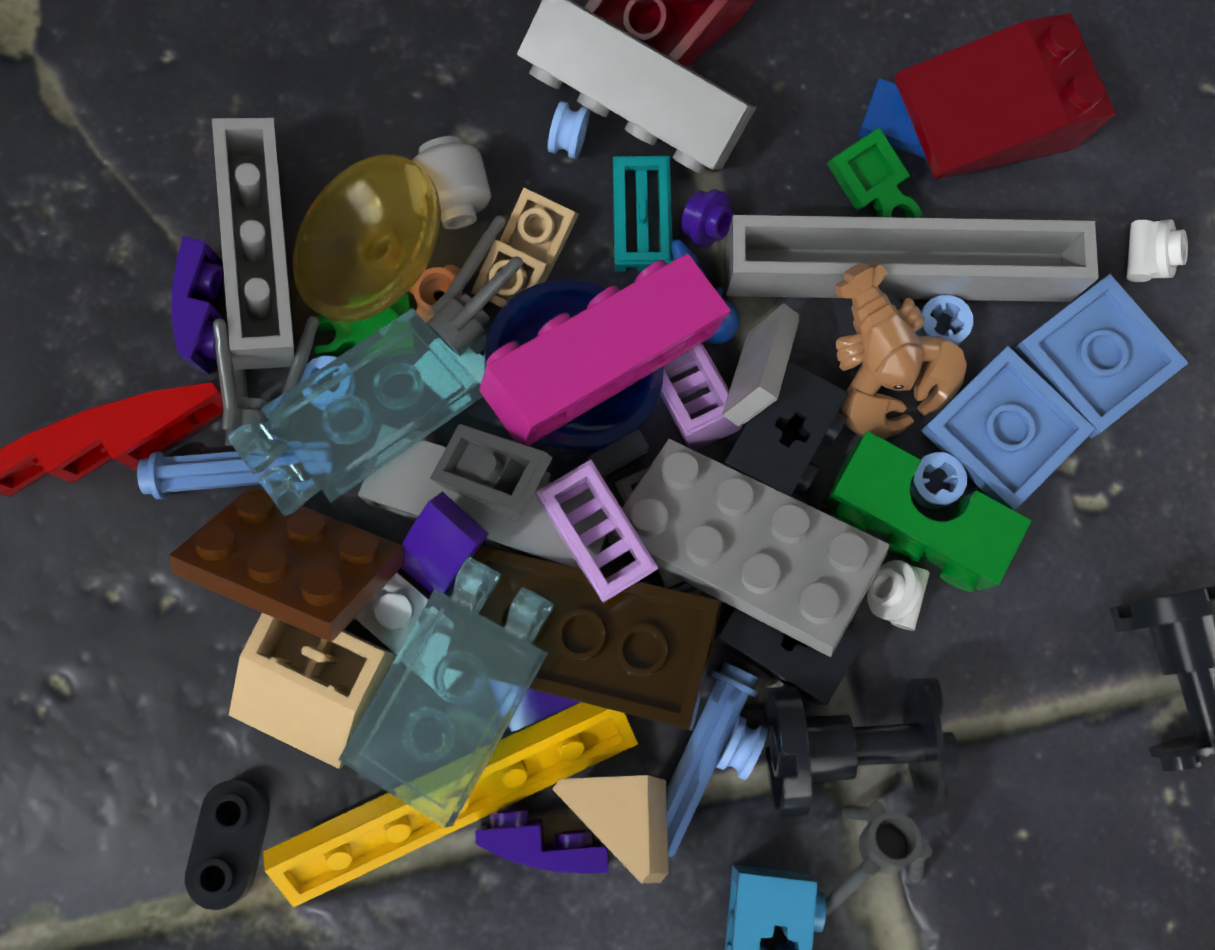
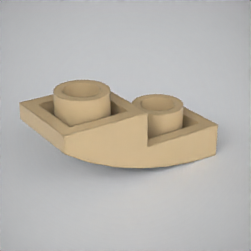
M523 188L500 240H495L492 244L471 293L476 295L513 257L519 256L523 260L522 267L490 299V302L513 313L535 300L556 263L579 214Z

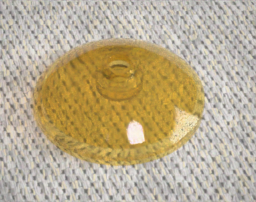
M386 154L369 157L342 171L317 196L301 224L293 253L294 281L301 298L311 309L334 321H360L389 308L416 284L433 255L441 222V206L438 191L430 176L413 161L398 155Z

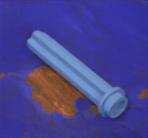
M329 444L165 457L162 452L158 451L152 452L149 458L139 460L137 478L139 488L143 494H152L155 499H165L168 492L331 479L335 475L336 458L333 447Z
M726 662L723 663L720 672L714 670L711 676L718 680L666 789L668 857L675 855L748 696L751 695L756 698L758 694L757 691L753 690L758 678Z

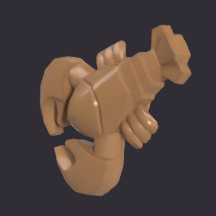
M877 261L870 265L861 262L845 271L844 280L835 284L837 297L852 299L853 306L851 310L854 317L853 325L856 330V334L840 337L836 341L837 358L840 361L839 368L845 371L861 364L853 381L846 390L848 395L842 404L841 411L848 416L845 422L847 427L859 436L869 431L882 439H887L902 433L913 424L914 420L907 414L887 419V413L891 411L903 413L907 407L901 400L876 393L881 385L897 391L911 390L914 385V397L917 401L924 400L917 408L921 414L926 416L939 411L956 396L964 382L967 363L963 350L954 342L941 336H917L915 332L923 327L925 317L920 315L921 311L918 306H915V302L911 298H906L903 304L896 309V306L891 304L887 295L881 292L878 287L887 273L886 269Z

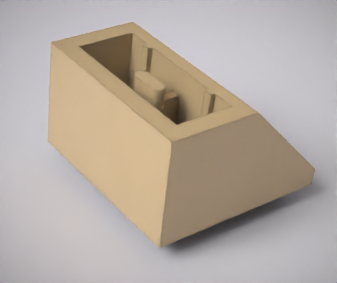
M262 613L239 658L229 716L341 769L397 655L346 630H343L331 643Z

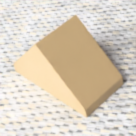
M648 775L560 779L552 788L640 883H661L669 874L666 780Z

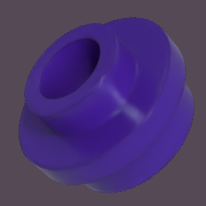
M712 189L709 192L700 190L689 199L682 217V230L684 234L691 236L694 244L707 248L726 236L733 217V210L729 207L728 195L717 189Z

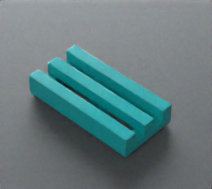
M613 156L615 272L626 271V267H637V271H643L658 260H664L667 264L673 262L670 156ZM635 170L637 252H626L625 171ZM647 170H658L660 252H649Z

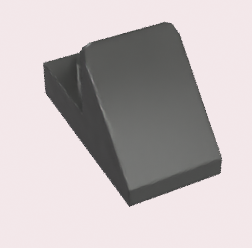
M459 424L430 479L445 489L488 505L507 519L518 524L552 457L544 451Z

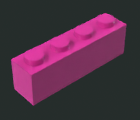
M688 253L669 264L664 260L654 262L637 276L635 283L622 290H619L617 286L605 289L590 301L587 306L588 309L572 318L568 313L560 314L547 322L539 330L538 337L521 346L516 341L510 342L496 350L487 359V366L479 391L515 442L526 446L533 444L714 336L731 310Z

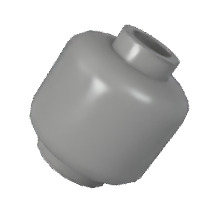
M456 136L438 137L425 142L419 147V154L412 159L409 166V176L419 212L428 220L442 222L443 227L446 229H459L473 224L477 220L476 214L484 209L491 199L489 182L483 159L478 149L463 143L462 139Z

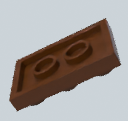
M251 485L169 554L172 574L332 643L404 565V546Z

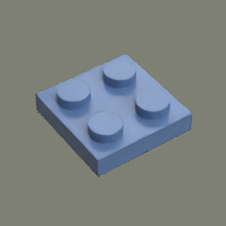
M1111 274L1104 277L1014 348L1042 379L1095 428L1089 435L1090 438L1103 432L1188 364L1186 359Z
M1007 346L921 432L942 452L956 457L963 464L967 476L988 497L1015 511L1095 428Z

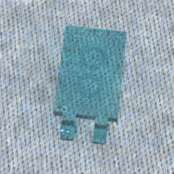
M411 308L262 407L261 410L268 419V422L241 426L232 432L227 439L253 474L267 469L279 456L289 449L300 462L293 465L273 467L258 479L282 514L286 516L298 510L310 497L322 490L330 502L334 501L481 399L483 395L479 391V381L416 311Z
M471 557L465 560L457 574L452 596L436 589L433 591L338 759L444 828L453 826L548 654L545 650L534 645L533 641L554 606V603L522 587L510 607L505 627L480 614L479 612L495 589L501 574Z

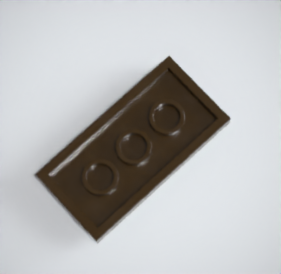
M480 546L476 551L445 667L693 731L722 603L720 600L636 582L603 603L583 571L579 568ZM602 574L605 579L610 577V575Z

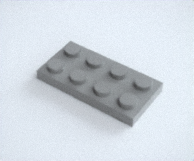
M668 439L622 508L658 568L671 572L678 579L829 657L832 656L884 561L890 545L671 439ZM616 530L607 534L608 542L611 544L621 540Z

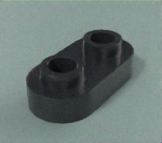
M240 778L219 783L207 793L202 802L185 871L187 893L202 908L208 910L227 908L244 898L253 885L270 815V802L264 789L252 780ZM229 800L236 802L241 810L240 819L236 824L227 822L223 815L224 806ZM212 865L220 867L225 873V883L222 888L213 887L209 883L208 871Z

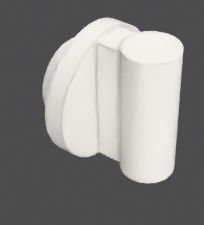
M1172 219L1156 222L1150 220L1132 222L1130 225L1127 280L1146 282L1151 280V278L1174 277L1177 265H1185L1187 262L1188 240L1186 231L1176 230Z
M893 560L883 564L867 590V602L872 613L879 618L890 621L896 627L915 631L930 572L900 560Z

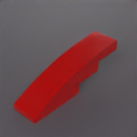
M213 382L151 391L87 409L26 434L0 449V494L10 497L45 474H50L73 484L110 459L136 470L140 459L149 458L152 452H165L223 415L221 389Z

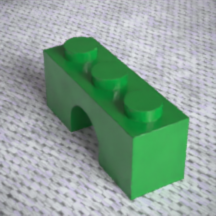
M866 431L854 443L822 503L835 510L833 515L836 519L863 532L868 528L888 539L887 543L890 544L889 550L896 555L916 563L922 558L942 569L939 576L945 582L960 590L973 593L975 588L984 590L998 586L1032 520L977 490L958 501L947 521H934L923 516L914 506L910 496L911 480L921 460Z

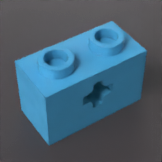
M732 864L725 950H767L761 938L772 937L774 925L779 926L788 938L787 943H777L775 950H812L813 933L823 931L826 916L824 892L817 891V881L807 873Z

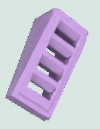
M703 343L650 374L688 448L698 451L741 429L742 424L738 427L722 416L729 389ZM695 366L698 367V372L673 384L671 383L670 378ZM706 387L709 388V393L683 405L681 399Z
M592 460L587 461L536 492V498L603 603L658 569ZM589 489L594 499L565 515L560 505ZM602 509L608 519L578 536L573 526ZM616 530L621 540L591 557L586 547L611 531ZM629 550L636 561L605 579L599 568Z

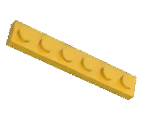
M580 702L263 851L264 870L290 904L296 907L486 817L491 812L498 811L557 783L560 779H566L637 745L638 742L625 713Z

